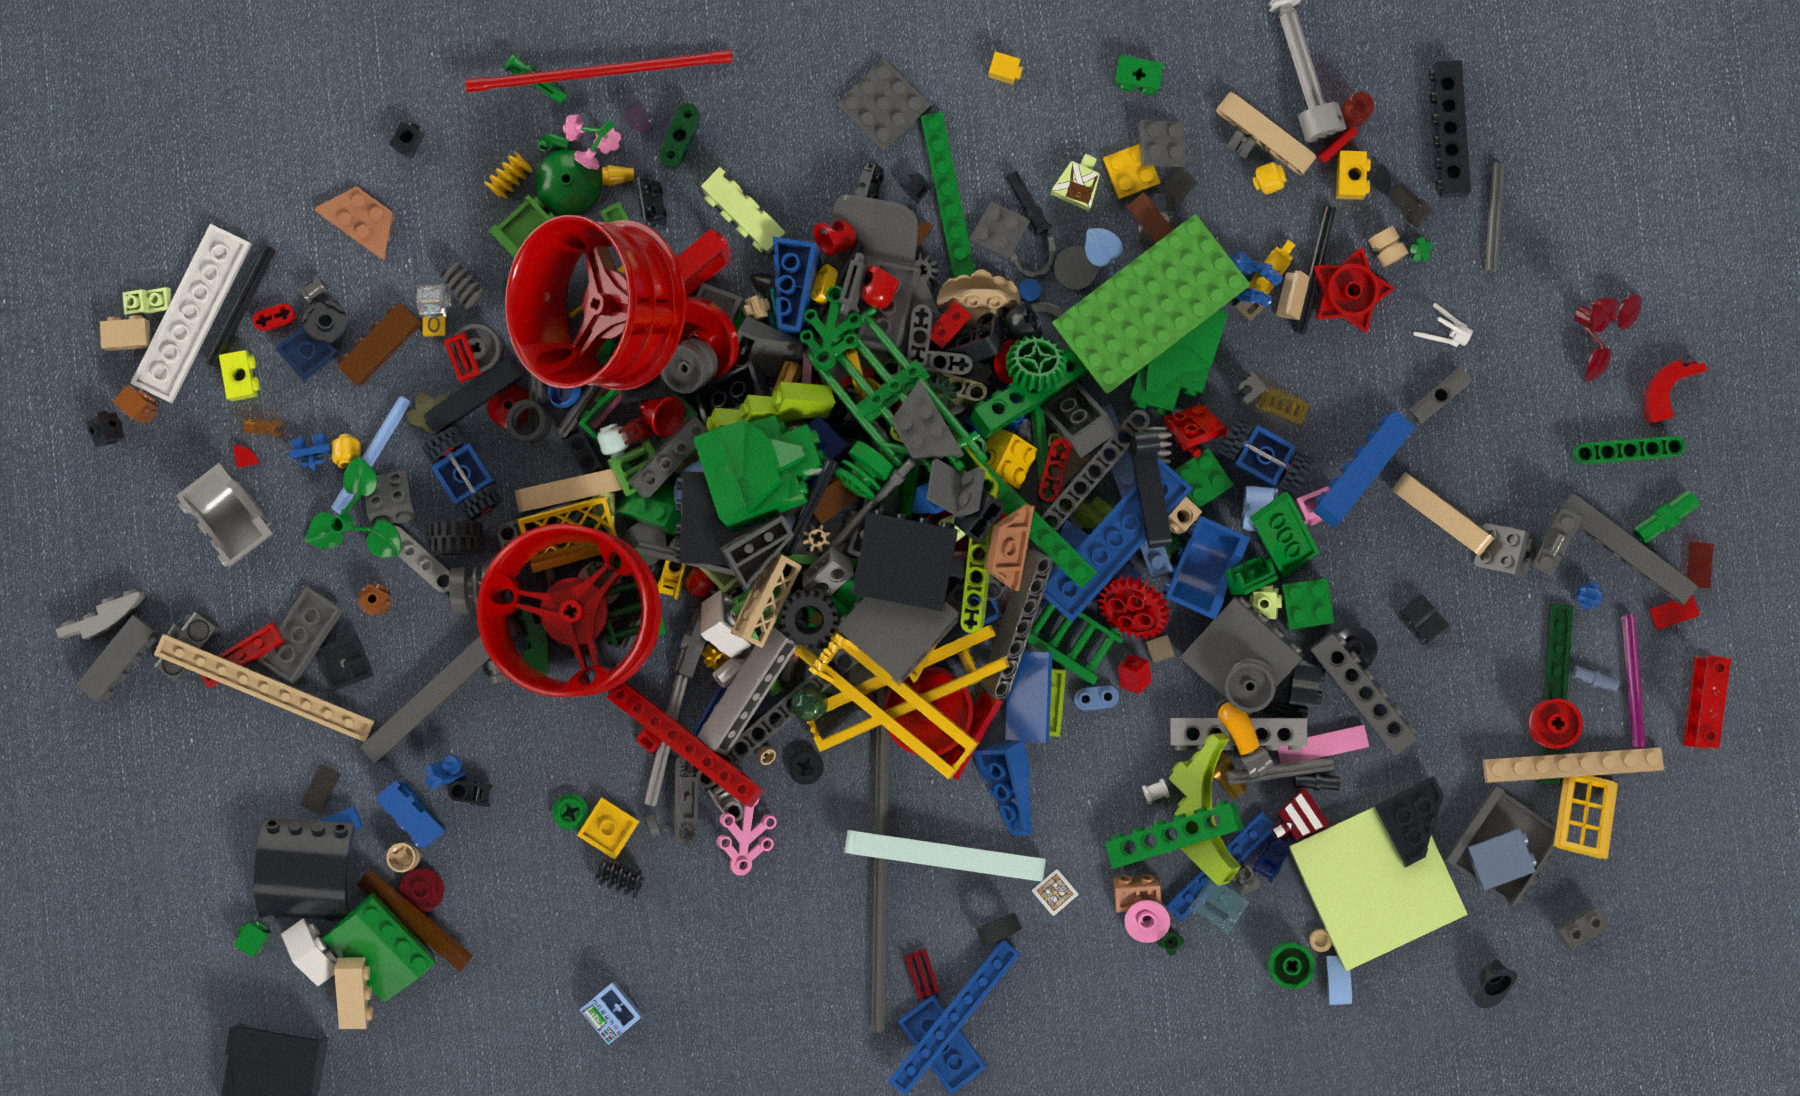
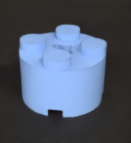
M1245 487L1244 506L1241 517L1242 530L1256 531L1249 517L1277 498L1278 488Z

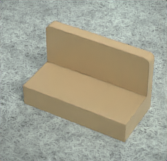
M1298 270L1295 273L1286 272L1276 313L1278 317L1300 320L1310 279L1303 272Z

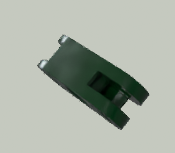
M684 103L678 108L660 150V159L667 169L675 170L682 165L700 123L699 111L692 103ZM688 114L692 115L690 118H685ZM684 132L686 137L682 141H676L674 139L675 134ZM670 155H675L673 159L668 158Z

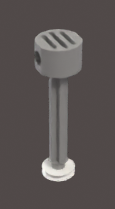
M1271 0L1267 4L1271 6L1269 11H1280L1278 17L1280 18L1308 106V110L1298 115L1305 141L1309 143L1318 142L1344 132L1346 125L1339 103H1325L1297 10L1293 8L1301 0Z

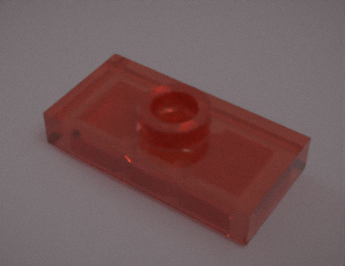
M1689 542L1687 578L1697 588H1711L1714 544Z

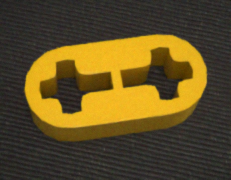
M825 264L818 271L811 293V299L820 305H824L828 301L826 292L830 287L835 286L838 271L829 264Z
M857 350L846 351V357L863 376ZM852 378L855 391L862 390Z

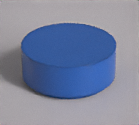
M1034 279L1024 280L1019 287L1020 297L1026 302L1036 301L1041 294L1040 284Z

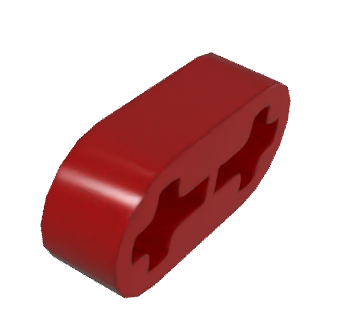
M279 304L256 312L252 319L253 325L263 332L291 324L295 320L296 312L288 304ZM283 309L290 312L286 320L283 317L276 318L277 315L283 313ZM261 316L265 318L272 317V320L266 322L265 327L262 324H258L261 321Z

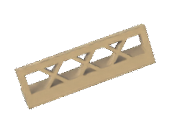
M777 554L776 557H773L763 572L757 576L730 633L763 648L802 566L782 554ZM787 563L793 568L789 576L784 578L783 569ZM780 585L781 593L778 597L774 598L773 590L776 586ZM770 605L771 614L764 619L762 612L765 607ZM760 626L761 634L758 640H756L751 635L754 629Z

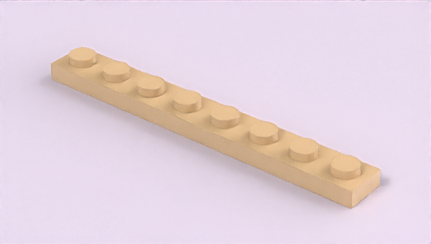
M1661 748L1483 760L1485 783L1664 770Z

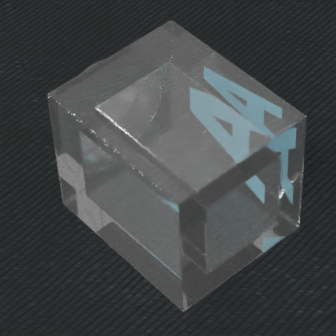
M445 285L417 287L416 304L419 317H443L447 315V307H451L450 294H446Z

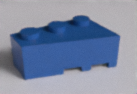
M395 780L375 798L381 807L396 820V824L412 836L410 839L418 848H428L447 831L444 825L404 780Z

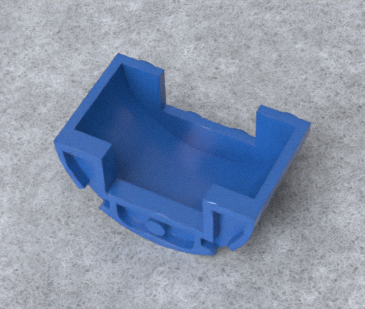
M1200 516L1198 521H1194L1189 527L1188 533H1190L1188 541L1185 546L1181 544L1176 555L1179 558L1176 566H1171L1173 571L1168 573L1167 576L1171 580L1166 582L1162 593L1166 599L1216 620L1228 587L1225 571L1237 566L1243 557L1250 537Z

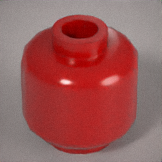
M695 566L685 578L686 589L694 597H707L716 585L699 567Z

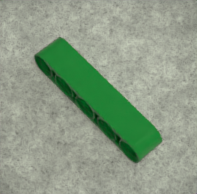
M1678 436L1584 443L1572 450L1571 458L1577 465L1669 459L1684 453L1686 445L1685 441ZM1670 442H1674L1677 445L1676 453L1669 450L1668 445ZM1648 443L1652 444L1655 448L1653 455L1646 451ZM1625 445L1632 448L1633 453L1631 457L1624 453ZM1603 447L1610 450L1609 458L1603 457L1601 453ZM1580 449H1585L1587 451V460H1583L1580 458Z

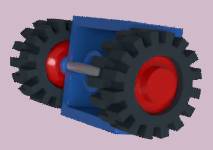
M1237 416L1226 432L1217 452L1234 460L1242 447L1233 467L1270 488L1275 486L1280 475L1285 471L1278 486L1295 494L1305 480L1314 459L1298 450L1289 464L1288 461L1296 446L1259 425L1254 427L1250 436L1246 439L1253 425Z
M456 426L433 436L421 448L431 463L438 462L431 468L453 503L461 509L468 521H474L487 514L490 510H493L503 499L494 487L495 479L473 445L470 443L464 445V438Z

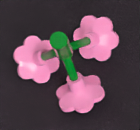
M575 114L574 116L568 115L566 123L563 125V131L566 133L568 141L580 140L582 133L585 131L595 132L596 138L593 141L592 147L588 148L587 152L576 151L574 153L576 156L575 160L588 169L593 168L597 170L599 168V161L594 157L596 148H600V151L604 154L616 151L619 148L618 142L621 140V135L615 132L612 121H607L600 128L585 127L581 116Z

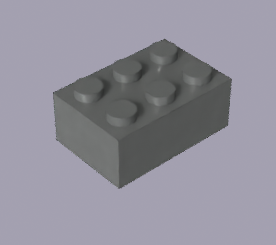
M1077 381L1071 383L1040 406L1050 425L1066 440L1080 458L1117 433L1108 414Z

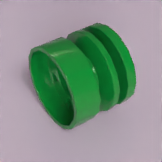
M857 441L848 452L854 462L851 463L843 459L840 464L844 469L837 467L834 474L851 492L871 501L875 495L870 489L876 492L881 489L875 478L886 482L895 468L873 448L861 441Z

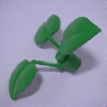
M357 457L349 463L343 477L346 492L356 494L355 498L345 509L341 510V514L335 516L328 512L317 514L311 521L304 541L319 548L332 549L338 547L343 542V532L347 530L369 531L371 533L367 536L366 543L372 554L381 558L397 557L401 553V537L392 523L386 520H379L375 523L374 528L354 526L353 517L347 513L360 499L361 495H371L376 490L378 484L377 475L372 467L362 458Z

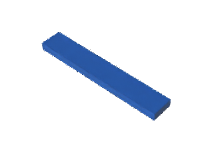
M1260 811L1225 846L1233 858L1240 864L1272 833L1271 828L1275 824ZM1200 870L1165 906L1182 922L1218 885Z

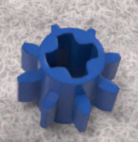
M1588 581L1585 582V586L1579 585L1575 600L1581 602V608L1590 610L1593 609V605H1600L1603 590L1597 589L1599 584Z

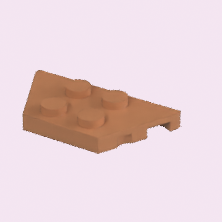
M356 186L314 209L315 212L383 261L386 259V249L390 239V227L393 222L394 213Z
M1030 504L1023 505L993 525L985 570L1015 591L1020 590L1034 506Z

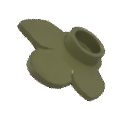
M419 392L415 402L416 409L406 412L409 422L416 427H423L427 432L435 434L423 415L445 400L447 396L442 393L434 400L428 394Z

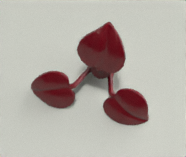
M1632 294L1626 297L1619 308L1618 316L1615 315L1617 314L1619 304L1614 298H1601L1591 301L1592 309L1584 305L1577 309L1574 320L1584 325V331L1588 332L1599 344V348L1593 350L1588 360L1584 382H1590L1600 376L1608 367L1611 359V350L1605 348L1604 343L1594 332L1598 333L1605 330L1611 320L1618 321V328L1621 330L1629 328L1636 321L1641 310L1642 300L1639 295Z

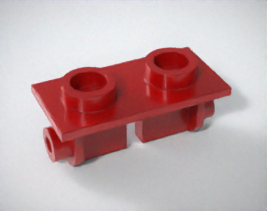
M954 301L932 326L931 342L943 349L972 315Z

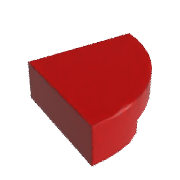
M233 446L236 468L260 464L258 457L253 451L244 446Z

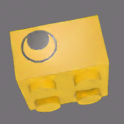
M1001 429L991 435L986 443L987 449L985 454L988 459L985 462L1006 483L1019 490L1038 449L1014 433Z

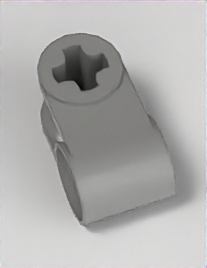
M720 786L713 790H707L722 814L728 812L731 806H738L740 815L735 818V822L743 819L744 807L740 801L727 791L722 793L725 790Z

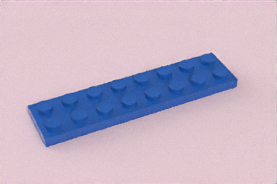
M1159 458V471L1167 514L1169 516L1193 488ZM1137 484L1134 485L1076 549L1098 573L1082 589L1061 568L1047 581L1042 596L1071 623L1147 540Z

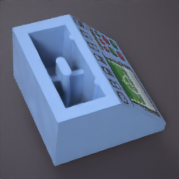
M613 981L580 1009L608 1045L643 1016L616 981Z

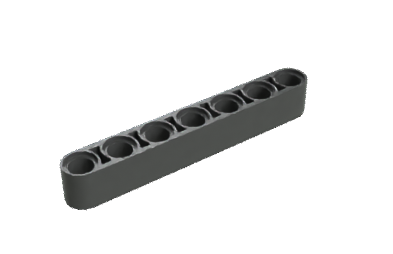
M1571 493L1565 502L1582 509L1583 519L1578 526L1580 531L1676 603L1682 606L1685 605L1697 589V586L1691 580L1579 496Z
M1030 548L1026 551L1020 590L1011 591L987 663L989 664L1005 656L1010 667L982 679L981 682L982 687L997 699H1003L1011 690L1052 569V559L1036 548Z

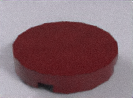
M420 867L413 869L400 882L399 894L422 913L435 909L444 898L445 886L443 879L430 868Z

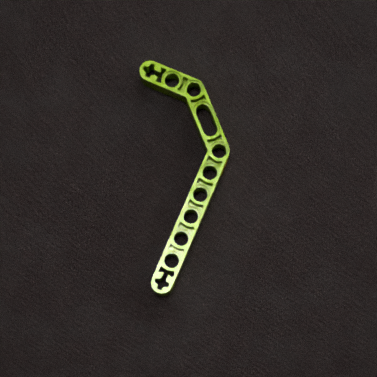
M891 426L890 434L892 438L903 442ZM947 426L956 441L961 439L952 427ZM967 446L963 447L977 463L978 467L985 470L984 481L990 480L992 482V489L989 493L998 499L999 484L995 477ZM966 469L962 471L963 474L968 472ZM995 522L991 524L987 535L980 541L976 542L969 537L961 613V627L968 633L980 631L985 622L990 575L985 569ZM978 548H982L985 551V557L981 561H978L974 555ZM975 571H980L983 576L982 581L978 584L972 580V575ZM974 593L980 597V603L977 606H973L970 603V597ZM968 609L979 610V613H974L973 618V613H968ZM973 618L975 621H977V625L973 626L971 629V625L968 624V620H972Z

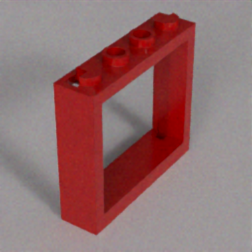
M712 229L708 230L676 257L683 274L686 297L693 294L701 287L702 283H706L731 262L729 255L731 251L727 240L719 231L715 233Z

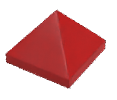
M645 727L636 738V741L651 754L656 751L662 742Z

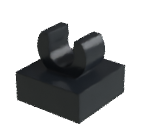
M919 173L915 175L909 174L908 176L911 180L907 185L902 183L901 186L909 198L918 204L931 189V186Z

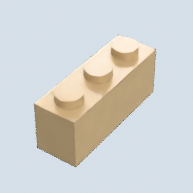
M365 957L338 958L334 974L339 1029H367L369 1020L373 1019V1007L369 1006L372 989L367 984V980L370 978V967L366 966Z

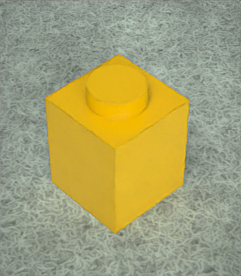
M995 51L988 77L1014 85L1015 78L1020 80L1023 66H1019L1021 59Z

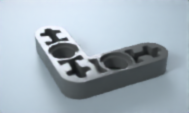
M926 304L915 306L911 316L907 360L912 363V357H915L917 354V349L912 350V345L916 347L925 346V351L920 350V357L924 358V362H920V364L926 371L959 375L970 372L973 367V361L968 355L929 350L933 311ZM921 308H925V312L929 314L923 320V324H928V329L925 327H914L915 323L920 324V317L916 316V312L921 311ZM921 330L925 332L926 340L924 343H917L914 340V333ZM941 355L945 357L946 366L944 368H937L934 365V358ZM950 356H954L953 361L955 362L965 358V362L969 363V366L965 367L964 371H961L960 366L953 365V370H949Z

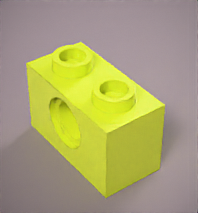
M246 350L219 355L226 398L230 401L258 397L257 390H260L258 378L254 377L253 369L256 368L254 356ZM244 370L245 378L237 381V372Z

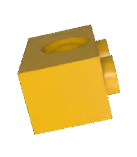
M1340 151L1337 154L1336 199L1363 200L1366 193L1369 194L1370 180H1366L1367 171H1370L1371 160L1367 158V151ZM1351 170L1356 171L1359 174V179L1352 180L1348 172Z

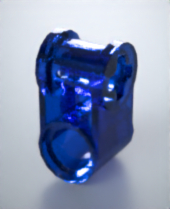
M1272 839L1252 868L1253 872H1258L1268 878V882L1272 883L1289 854L1288 844L1282 839ZM1277 843H1281L1284 846V851L1280 855H1274L1272 852L1273 846ZM1262 866H1265L1266 868L1270 869L1271 871H1268V870L1264 869Z

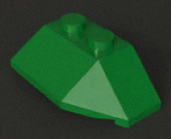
M663 482L650 497L643 498L638 492L626 496L624 493L615 511L618 515L676 536V522H680V513H676L673 485Z

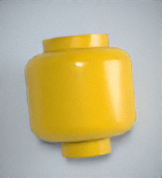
M1275 162L1258 167L1255 170L1256 177L1252 178L1256 190L1261 189L1266 195L1283 189L1284 182L1287 181L1282 165H1277Z
M341 434L339 438L331 443L332 461L339 468L346 469L353 459L361 458L360 441L353 438L352 435Z

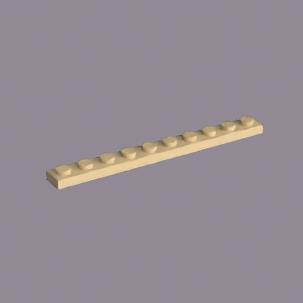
M166 634L162 635L154 653L157 657L363 742L367 741L375 722Z

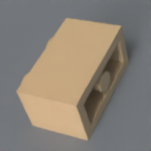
M132 315L126 320H121V317H107V321H100L101 348L106 351L148 348L151 343L150 321L143 318L142 315Z

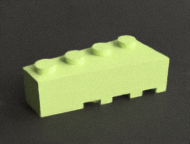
M719 167L701 185L703 193L706 195L704 200L711 207L716 205L721 210L720 215L728 223L732 220L738 226L736 230L744 238L749 236L754 241L752 245L760 253L765 251L769 254L774 249L773 237L785 238L787 236L786 232L764 210H759L758 204L748 195L745 196L743 190L734 180L729 181L725 177V171Z

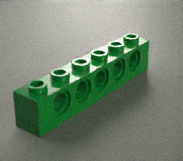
M1070 347L1064 350V357L1067 359L1066 367L1069 371H1066L1061 382H1058L1055 388L1051 386L1048 391L1042 388L1039 393L1037 389H1034L1035 393L1029 392L1026 386L1021 389L1020 383L1014 384V382H1011L1005 391L1000 389L990 397L989 401L985 402L982 400L973 407L974 411L969 418L985 439L1046 402L1074 381L1078 382L1090 374ZM1010 398H1014L1018 403H1013ZM992 409H997L1000 414L994 413Z
M1228 800L1215 803V808L1207 810V807L1193 810L1195 815L1187 817L1186 813L1174 816L1173 821L1166 823L1165 820L1152 823L1153 828L1145 830L1144 826L1132 829V834L1124 836V833L1110 836L1112 841L1106 842L1105 846L1112 869L1244 829L1236 802L1229 804ZM1214 814L1219 818V825L1217 827L1211 822V817ZM1192 821L1196 822L1198 825V831L1196 833L1192 832V830L1190 829V824ZM1171 828L1177 831V838L1175 840L1170 837L1169 831ZM1151 834L1156 837L1155 846L1149 843V836ZM1130 841L1135 843L1136 849L1134 852H1131L1128 848Z

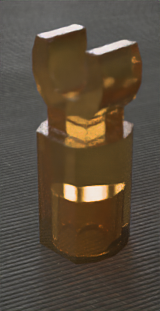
M245 418L243 432L260 435L270 433L280 438L283 437V434L276 433L275 427L277 425H284V422L274 420L269 423L268 420Z

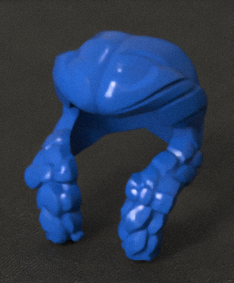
M1237 252L1235 255L1229 256L1247 280L1252 274L1259 272L1272 285L1278 286L1282 282L1283 277L1275 269H1272L1273 266L1271 264L1253 261L1244 252ZM1254 288L1244 290L1235 297L1240 302L1256 303L1265 307H1269V304L1272 302V296L1260 290L1256 291Z

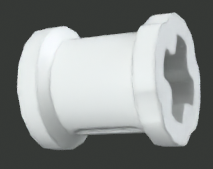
M1163 778L1153 785L1141 786L1148 805L1162 797H1170Z

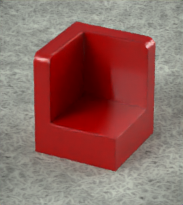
M1130 654L1118 666L1122 689L1140 694L1152 682L1149 660Z

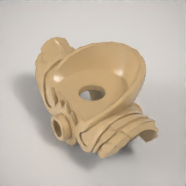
M982 269L974 272L971 277L960 275L957 278L948 279L943 284L937 297L938 308L950 307L954 301L959 303L972 315L965 323L972 328H976L977 320L983 314L992 312L999 321L1002 316L1003 307L1010 309L1022 302L1018 288L1013 281L1005 280L1001 276L992 277L990 272Z

